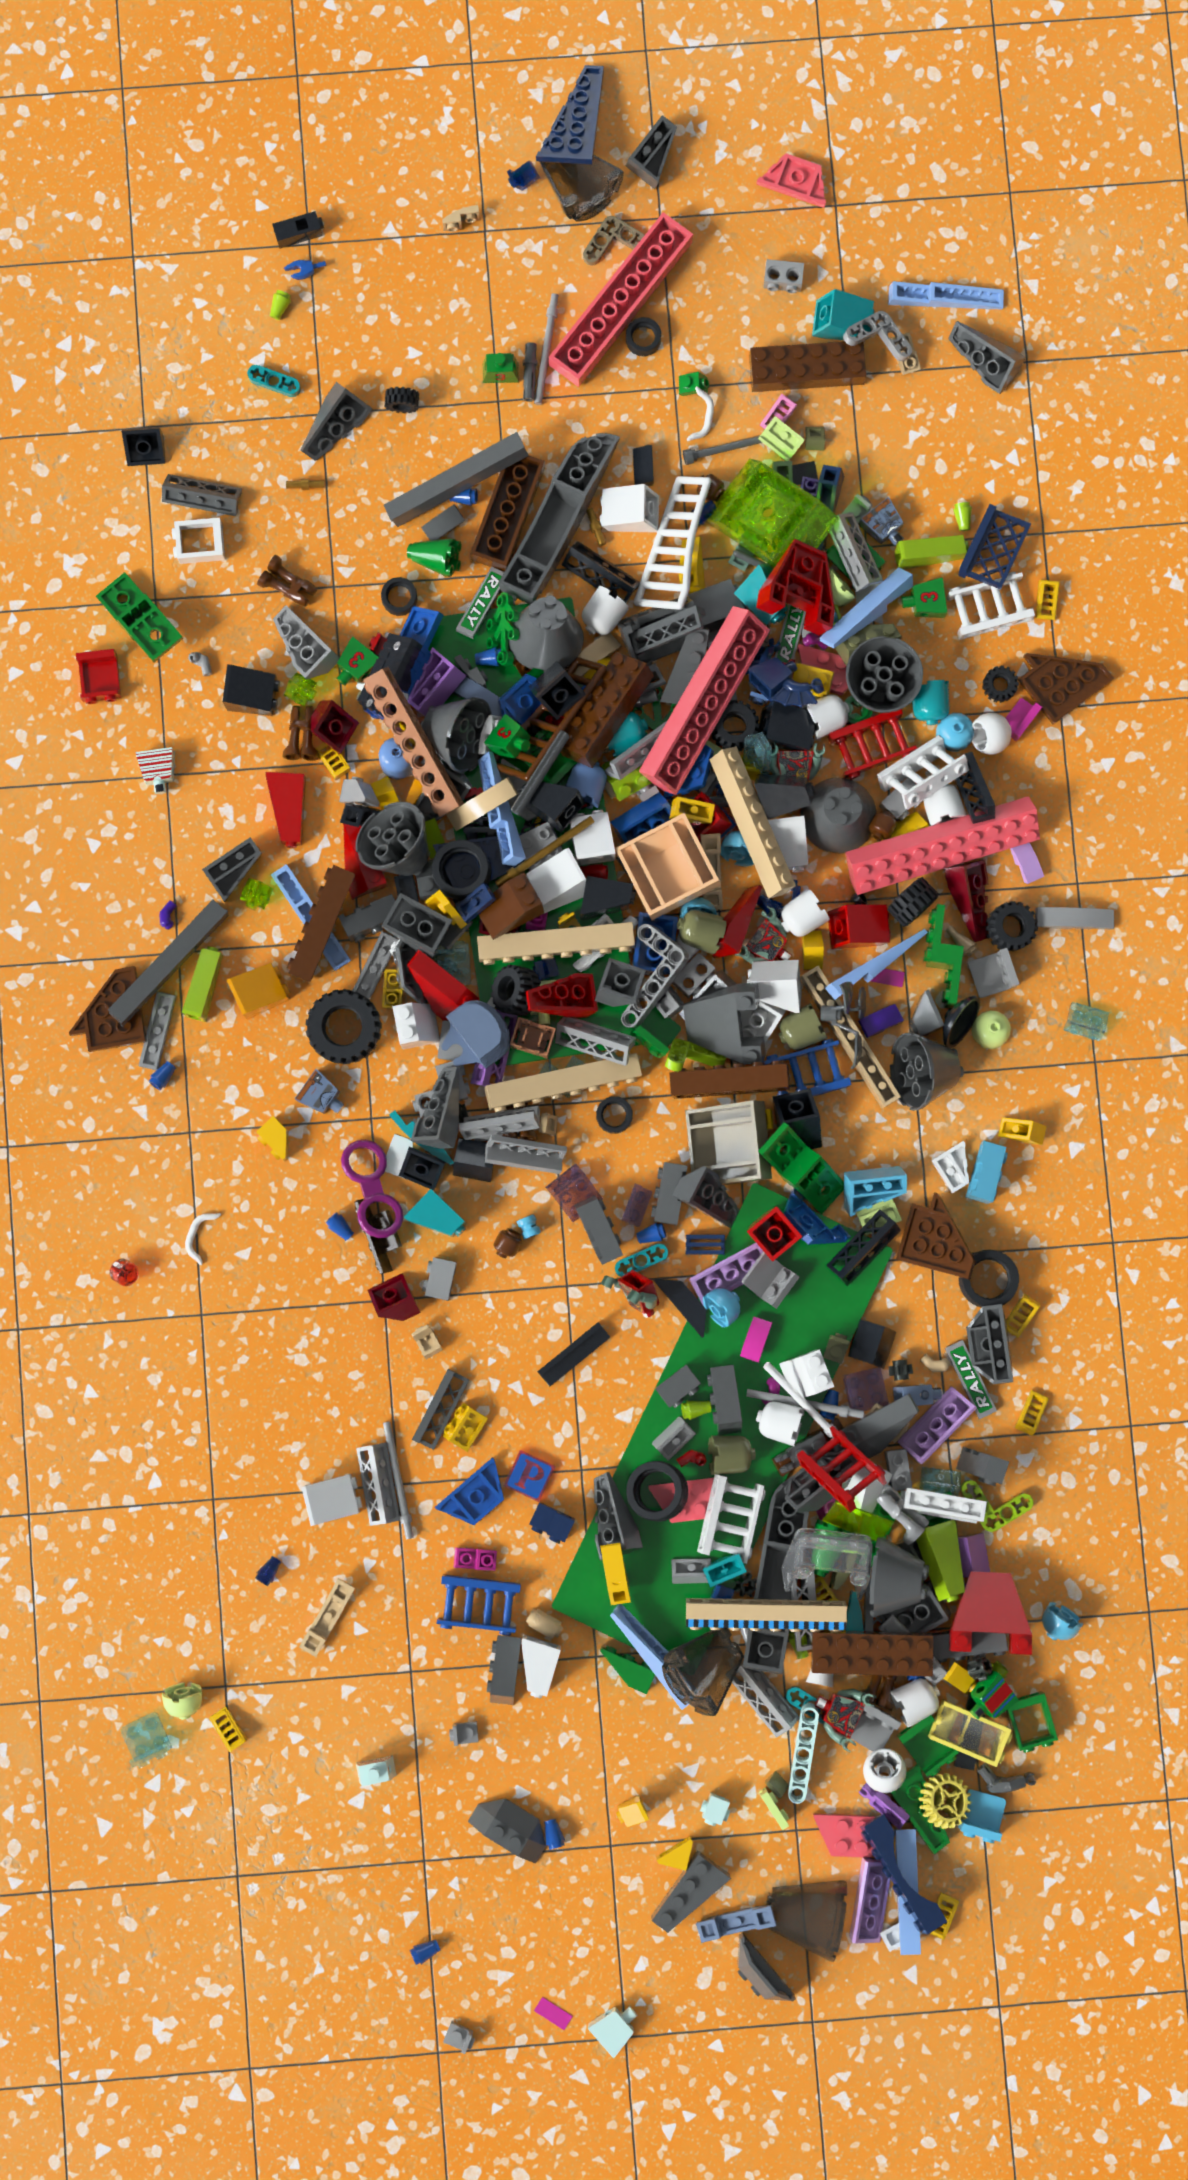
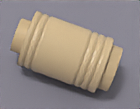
M533 1608L526 1620L529 1627L551 1639L554 1636L558 1638L563 1629L560 1626L561 1621L540 1609L536 1610Z

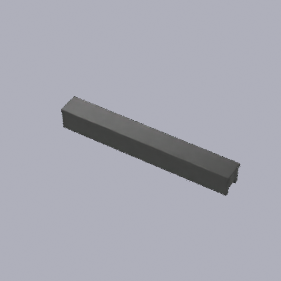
M515 432L384 504V507L391 522L393 521L399 527L529 456L518 432Z
M212 900L108 1009L109 1014L124 1027L229 916L228 911L222 908L215 900Z

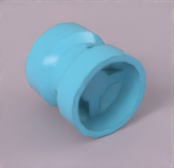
M534 1214L516 1221L518 1227L523 1231V1239L541 1233L540 1227L535 1223L536 1218Z

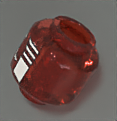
M121 1258L111 1265L109 1274L114 1282L127 1287L136 1282L139 1270L134 1263Z

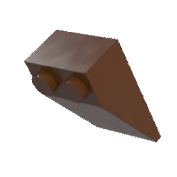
M522 873L507 881L493 892L496 900L479 914V917L494 940L544 914V908L525 873Z

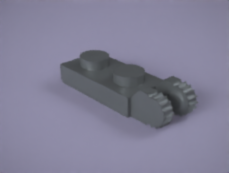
M820 1431L798 1442L795 1446L787 1448L785 1452L774 1458L776 1462H781L788 1457L792 1461L783 1465L779 1469L780 1472L785 1473L794 1467L800 1466L797 1454L803 1450L807 1455H812L825 1445L827 1441Z

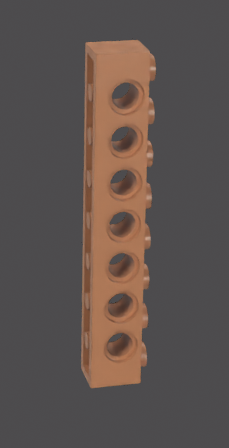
M389 667L383 668L364 679L366 691L374 698L376 709L379 712L381 711L384 716L385 725L391 729L394 734L393 739L395 743L403 750V757L413 768L412 773L423 786L422 791L426 797H429L433 811L441 817L463 805V800ZM381 687L386 688V696L381 694ZM391 704L396 706V713L390 710ZM400 721L406 724L405 731L400 728ZM410 738L414 739L416 743L415 748L410 746ZM420 755L425 758L424 765L419 762ZM429 773H432L434 775V782L429 780ZM438 790L443 791L444 799L438 796Z

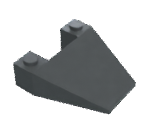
M739 983L683 1004L687 1041L741 1064L763 1062L766 1055L764 1036L743 1037L740 1010L757 1009L760 1002L758 983Z

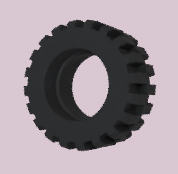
M337 989L331 993H325L322 995V998L317 999L313 1003L314 1006L309 1010V1017L306 1019V1035L310 1040V1045L320 1056L334 1063L350 1064L359 1062L364 1057L366 1058L376 1048L377 1041L381 1037L380 1029H382V1023L380 1022L379 1012L368 998L356 991ZM339 1009L354 1011L362 1023L360 1036L356 1041L348 1045L334 1043L326 1032L328 1017Z

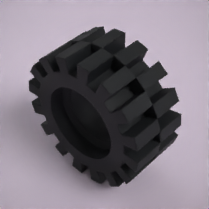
M390 387V389L385 391L384 407L392 412L396 411V413L416 412L419 407V392H416L414 389L411 390V388Z
M1002 665L999 668L995 666L993 669H990L983 680L982 689L985 690V696L988 695V699L991 700L992 698L994 699L993 702L996 703L997 701H1000V703L1005 700L1008 701L1013 697L1019 685V682H1017L1018 676L1014 675L1015 671L1011 672L1009 667L1004 668ZM996 678H1004L1008 684L1007 689L1003 691L995 689L993 681Z

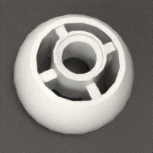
M986 713L980 715L972 724L974 729L972 742L978 751L992 755L1002 752L1009 745L1012 730L1007 719L1002 715Z
M882 1748L875 1750L868 1755L864 1762L863 1774L866 1783L878 1792H893L901 1787L906 1778L907 1770L903 1758L891 1749ZM884 1772L888 1773L889 1776H881L880 1774Z

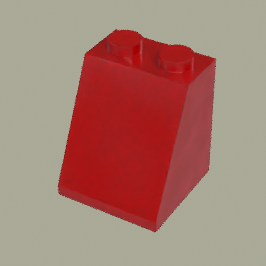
M887 904L844 905L828 911L831 950L881 946L890 943L891 932L889 930Z
M777 1206L761 1215L747 1230V1233L772 1262L803 1237Z

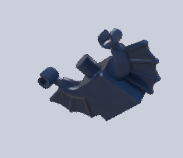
M770 638L768 641L769 646L766 648L760 647L746 674H749V682L771 703L776 701L782 703L785 707L796 705L800 708L807 704H817L818 702L810 690L813 689L817 694L824 691L822 681L818 678L813 679L811 684L794 681L793 673L797 671L796 664L790 661L784 665L778 658H771L774 652L781 649V643L778 641L776 645H773L775 642L774 638Z

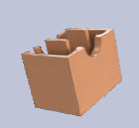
M518 1017L510 1048L548 1059L556 1028ZM519 1031V1032H520V1036H519L518 1042H517V1044H516L515 1040H516L517 1035H518L517 1032ZM549 1040L550 1042L547 1047V1052H544L547 1041Z

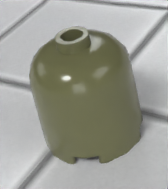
M690 910L677 923L680 940L688 946L715 954L720 947L717 945L719 938H724L726 921H724L722 916L700 910Z
M811 1003L801 1008L800 1013L793 1012L784 1017L780 1022L781 1033L778 1035L782 1043H787L793 1050H801L827 1038Z
M711 1435V1438H709L708 1454H712V1463H709L711 1475L746 1472L750 1468L752 1460H755V1448H751L749 1440L744 1436Z

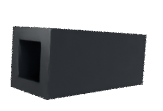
M316 211L272 224L279 249L321 237V229L324 228L322 218H317Z

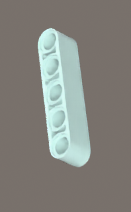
M812 1703L804 1704L800 1711L788 1786L789 1799L795 1804L802 1803L807 1794L819 1719L818 1708ZM807 1710H812L815 1712V1715L812 1718H807L804 1713ZM803 1730H810L812 1735L805 1738L801 1735V1732ZM805 1749L809 1754L806 1757H801L798 1755V1752ZM803 1769L806 1773L804 1776H797L795 1771ZM798 1788L802 1790V1794L795 1796L792 1794V1791Z

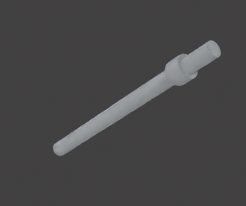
M555 293L551 294L550 306L546 312V317L548 318L534 401L536 405L542 404L554 322L558 315L557 303L559 295Z
M747 1389V1397L802 1407L793 1397ZM807 1400L816 1410L839 1414V1416L846 1418L851 1416L863 1419L864 1411L852 1409L846 1405L836 1406Z
M385 1422L383 1427L401 1516H399L400 1522L403 1524L406 1539L414 1538L411 1527L412 1517L408 1512L391 1422Z

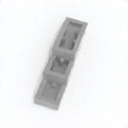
M1035 908V919L1037 918L1038 920L1036 926L1088 930L1114 929V910Z

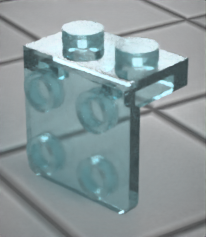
M456 941L450 949L440 946L432 960L464 986L470 985L469 944H465V941Z
M156 1712L123 1726L120 1730L132 1756L129 1760L132 1768L138 1766L140 1769L150 1764L149 1760L154 1757L159 1760L167 1756V1751L172 1748Z

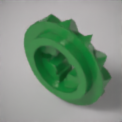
M852 695L844 701L849 706L848 722L850 724H855L871 717L872 710L862 707ZM853 705L857 708L862 707L860 710L861 716L858 713L851 714L854 710Z

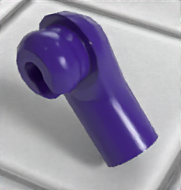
M171 900L168 901L159 913L160 925L167 930L171 929L174 925L170 914L177 907Z

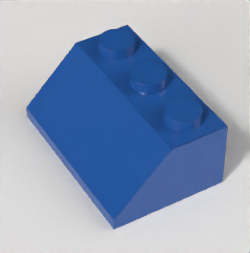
M659 792L611 821V824L622 844H625L671 820L669 819L671 807Z
M640 912L637 919L638 924L632 965L645 969V975L651 976L663 960V957L639 939L637 935L638 929L644 924L653 925L675 941L678 917L662 915L651 920L648 913ZM650 928L645 931L647 939L652 935ZM662 940L660 942V949L664 950L667 947V943L665 940ZM668 967L663 970V975L670 974Z

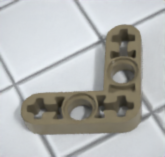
M608 216L585 248L583 260L587 265H596L613 239L633 250L645 235L617 217ZM612 222H614V223H615V228L612 227V228L609 230V235H608V234L606 233V231L608 230V224H607V223L611 224ZM626 231L631 232L633 235L629 240L622 237V234ZM604 237L607 240L606 244H597V238ZM595 247L597 249L595 258L588 259V254H592Z

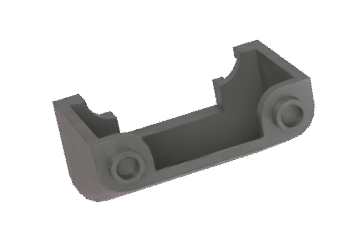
M687 596L682 610L650 608L620 620L617 627L629 656L650 666L653 664L652 661L680 651L686 635L641 655H635L630 633L695 606L693 600ZM679 597L670 601L678 602ZM695 620L691 623H688L687 626L690 627L697 625V622ZM680 627L670 631V633H678ZM664 634L655 637L654 640H661ZM647 641L641 644L639 643V647H645Z

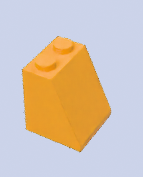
M272 963L227 979L236 1002L247 1020L289 1000L287 995L290 992L286 983L282 984L279 979L282 975L278 966L274 967Z

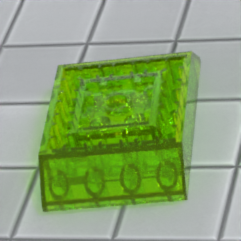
M750 458L704 518V521L774 568L794 539L817 549L839 520V517L819 499L763 462ZM766 509L773 510L772 515L769 517H764L763 512Z

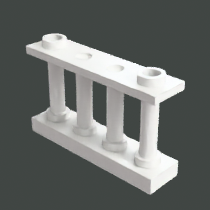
M1010 572L1003 585H1010L1017 608L1016 613L1013 614L1006 613L1000 590L988 584L981 583L966 588L955 587L950 590L951 592L946 597L947 601L955 599L962 622L961 628L957 632L959 640L1032 621L1035 616L1033 608L1028 610L1024 608L1017 584L1023 577L1022 572L1018 574ZM1002 578L995 579L994 581L1000 583ZM992 590L999 614L998 618L990 619L987 616L981 596L982 591ZM971 594L974 596L981 619L979 623L973 625L969 621L962 598Z
M938 735L878 773L877 777L880 788L884 792L894 787L902 794L905 809L908 810L969 771L964 754L955 760L946 753L943 738ZM941 758L948 765L938 769L931 762ZM923 767L932 773L925 780L915 773ZM909 777L917 785L908 789L900 782Z
M718 1474L714 1475L697 1552L705 1555H710V1551L713 1550L731 1554L739 1553L743 1563L747 1564L748 1559L752 1555V1548L750 1547L760 1503L765 1497L764 1485L755 1483L754 1489L729 1484L726 1481L727 1477ZM728 1491L752 1497L750 1509L724 1503L722 1500L723 1494ZM726 1511L748 1516L746 1527L743 1528L719 1522V1512ZM720 1530L742 1535V1545L737 1547L715 1542L713 1539L714 1533Z
M906 1488V1491L901 1490L900 1495L905 1500L904 1508L915 1510L919 1514L969 1523L984 1522L987 1503L985 1501Z

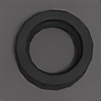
M647 317L633 320L626 330L628 349L638 356L646 357L655 353L661 344V329L659 325ZM640 327H647L654 332L655 339L651 345L646 347L636 345L632 338L634 331Z
M402 577L388 580L381 591L382 604L389 613L396 616L410 613L418 600L415 586L408 579ZM396 586H403L410 592V601L403 607H395L388 600L389 591Z
M611 1096L599 1104L596 1111V1119L604 1131L610 1134H618L630 1126L633 1119V1111L625 1099ZM610 1104L621 1105L626 1112V1118L619 1126H610L604 1121V1109Z

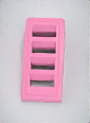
M781 394L760 426L765 429L768 425L767 421L773 419L771 418L773 414L785 424L796 409L797 404ZM783 402L788 407H790V409L786 410L780 404ZM777 408L785 413L784 417L776 412Z

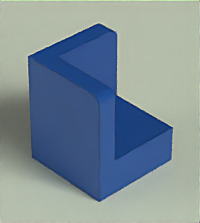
M717 1584L714 1586L710 1598L732 1599L734 1589Z

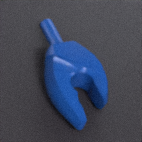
M296 260L285 266L284 270L301 269L300 272L292 274L291 277L296 280H303L312 276L315 273L314 269L326 266V262L312 264L310 260Z

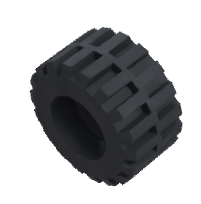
M731 700V703H728L712 731V739L716 740V744L718 746L721 745L722 749L737 747L740 752L743 748L747 749L755 741L759 729V718L755 715L756 711L750 709L751 705L748 703L744 705V701L739 700V703H735V700ZM731 717H737L745 723L746 730L740 735H731L724 729V721Z
M924 877L918 878L889 905L888 911L903 927L908 926L938 898L939 893Z
M1015 901L1006 902L996 907L989 914L990 917L986 920L988 926L985 927V930L989 932L987 934L988 939H992L991 944H996L999 950L1008 948V951L1012 952L1029 945L1032 942L1031 940L1036 937L1035 932L1038 931V926H1035L1038 920L1033 917L1035 915L1034 911L1030 912L1028 905L1023 906L1022 902L1016 903ZM1006 916H1012L1019 921L1021 930L1017 937H1010L1005 933L1003 920Z
M511 964L507 965V967H502L501 971H498L497 977L494 978V984L491 988V997H493L492 1002L495 1008L500 1012L517 1016H526L528 1012L531 1013L532 1011L528 1010L526 991L540 986L541 981L538 980V974L532 969Z

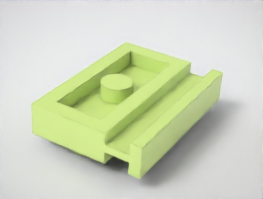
M776 416L773 417L758 437L762 443L785 461L790 460L805 440Z
M893 1199L886 1202L881 1201L872 1205L873 1207L870 1209L865 1208L856 1212L862 1227L879 1209L896 1223L902 1220ZM880 1217L876 1222V1227H882L887 1221Z
M766 1788L760 1790L761 1798L781 1829L784 1830L789 1827L787 1820L790 1818L784 1809L780 1810L776 1805L779 1801L774 1793H769Z

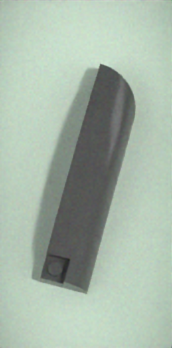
M597 433L596 436L588 438L585 436L578 440L568 451L551 480L550 487L530 528L499 581L501 591L509 593L514 601L519 599L531 604L536 601L539 594H542L595 495L620 440L619 436L607 433Z
M789 1479L778 1486L770 1502L754 1599L792 1600L790 1572L799 1571L809 1511L797 1512L785 1500ZM749 1628L743 1667L759 1672L764 1671L782 1675L789 1629L771 1631L770 1629L762 1628L761 1631H752Z

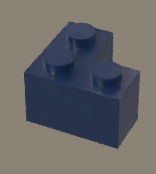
M539 1502L529 1525L532 1526L531 1529L540 1534L544 1531L547 1535H550L549 1539L560 1544L561 1541L565 1543L575 1518Z

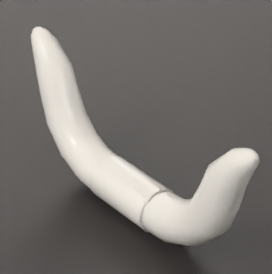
M697 386L695 388L696 392L705 400L707 410L703 428L699 432L688 436L687 441L703 438L707 435L713 419V400L709 394Z
M204 1213L199 1215L190 1226L185 1241V1248L188 1255L200 1265L203 1264L200 1255L194 1251L192 1245L198 1227L205 1220L219 1218L221 1213Z

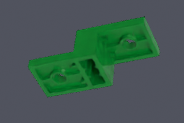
M125 572L96 595L101 604L154 663L184 639L146 594H143ZM127 595V602L123 604L119 603V596ZM154 631L161 632V637L158 640L151 639V634Z
M937 904L929 912L928 924H931V927L926 934L928 947L924 951L923 961L926 962V967L948 970L944 975V983L947 985L945 991L942 992L941 1002H944V1008L952 1009L957 1004L964 946L941 943L945 905Z
M783 1123L758 1151L782 1179L799 1191L821 1215L844 1190L843 1180L819 1154L807 1147L786 1123Z

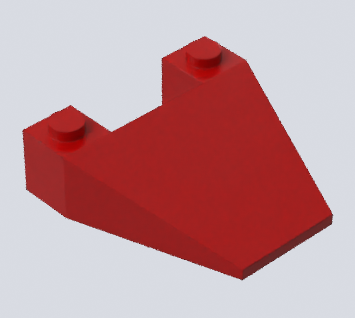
M794 539L760 588L756 608L773 615L784 608L786 603L806 612L804 629L820 636L832 629L835 613L827 553Z
M970 1571L965 1585V1592L961 1596L949 1630V1651L971 1652L972 1632L1009 1634V1654L1032 1655V1632L1011 1573Z

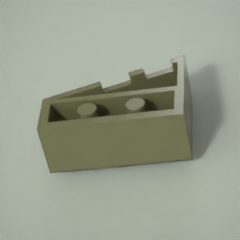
M894 624L867 625L835 649L847 666L853 651L866 640L879 636L901 640L902 636Z

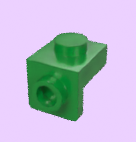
M694 372L679 376V394L681 396L696 394V386L708 394L709 380L702 373Z

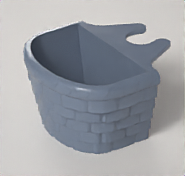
M479 1000L467 1001L446 1016L450 1022V1029L441 1045L442 1050H448L453 1044H458L463 1049L462 1055L453 1060L455 1066L480 1063L487 1069L509 1050L510 1032L501 1014L489 1004Z

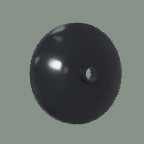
M969 996L946 1012L943 1026V1042L946 1047L953 1048L958 1045L971 1029L980 1009L981 1002L978 997Z

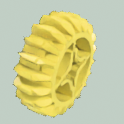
M944 1773L943 1776L936 1774L935 1777L929 1778V1782L924 1783L926 1789L920 1790L924 1796L919 1798V1801H923V1805L919 1808L925 1809L923 1816H929L927 1822H934L935 1827L941 1826L942 1829H947L948 1827L954 1828L955 1824L961 1825V1819H967L965 1813L971 1811L967 1808V1805H971L972 1802L967 1799L971 1794L965 1792L968 1786H962L963 1780H957V1776H950L948 1773ZM942 1785H948L953 1789V1792H947L946 1789L942 1788ZM948 1797L946 1805H943L945 1800L944 1798ZM944 1810L945 1813H948L949 1817L944 1818L937 1811Z

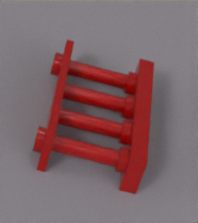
M902 709L895 712L881 713L829 733L827 737L829 743H836L839 746L848 771L844 772L843 778H849L850 780L858 778L862 772L903 758L917 749L916 745L908 747L900 727L899 718L903 715ZM889 723V725H892L901 751L893 754L890 753L881 730L883 724ZM870 729L874 731L884 756L875 761L871 757L863 736L864 732ZM851 736L856 738L866 764L856 768L845 743L847 741L846 738Z
M831 1426L830 1431L833 1438L812 1455H807L803 1450L797 1454L800 1465L851 1513L856 1509L855 1496L876 1479L883 1485L887 1484L884 1476L886 1473L880 1465L876 1466L848 1440L842 1430L838 1431L834 1426ZM837 1444H840L845 1449L826 1466L820 1467L817 1464V1461ZM852 1456L858 1461L838 1478L833 1479L830 1476V1472L848 1457ZM863 1467L870 1472L867 1477L851 1490L847 1489L845 1491L842 1488V1484Z

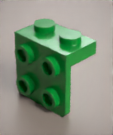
M655 1006L644 1022L635 1027L630 1035L636 1037V1042L645 1046L653 1056L661 1058L670 1050L668 1047L681 1031V1027L671 1018L665 1019Z

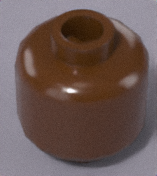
M714 474L701 476L709 477L712 480L706 501L718 502L725 493L724 483ZM698 485L697 487L698 495L700 494L702 485Z
M887 811L876 813L869 824L871 836L879 841L889 839L897 826L895 816Z
M510 1228L501 1230L493 1244L497 1250L496 1254L502 1258L515 1256L522 1244L521 1235Z

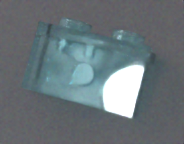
M763 732L745 737L744 765L754 763L755 768L759 769L761 774H769L772 747Z
M1072 1002L1063 1030L1071 1034L1088 1037L1091 1040L1100 1041L1106 1031L1109 1012Z

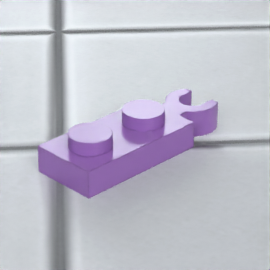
M867 1783L859 1791L861 1796L870 1800L869 1804L880 1814H884L887 1820L899 1830L910 1817L887 1794L875 1791Z

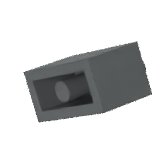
M684 1365L658 1385L655 1390L669 1408L672 1405L676 1408L684 1402L682 1398L685 1395L689 1394L691 1396L699 1390L698 1385L701 1383L689 1367Z

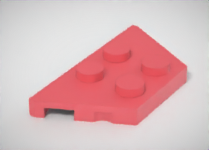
M785 153L776 164L769 168L767 173L757 180L756 185L822 208L825 207L826 200L824 198L821 165Z
M802 644L798 645L797 650L802 664L834 671L830 693L842 696L848 690L846 682L847 666L840 655Z
M714 1478L687 1481L689 1491L686 1505L677 1516L669 1519L671 1523L705 1519ZM674 1482L648 1485L649 1490L662 1510L668 1507L674 1498Z
M813 1814L831 1856L872 1857L871 1850L873 1848L861 1836L862 1829L860 1826L876 1816Z

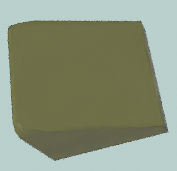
M805 427V449L824 450V427Z
M776 1771L765 1780L766 1785L778 1798H781L788 1788V1783Z

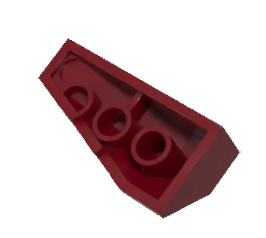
M985 860L945 868V879L948 889L973 941L978 942L987 939L988 931L985 930V927L988 926V923H986L988 915L985 912V903H988V896H985V885H988V874Z

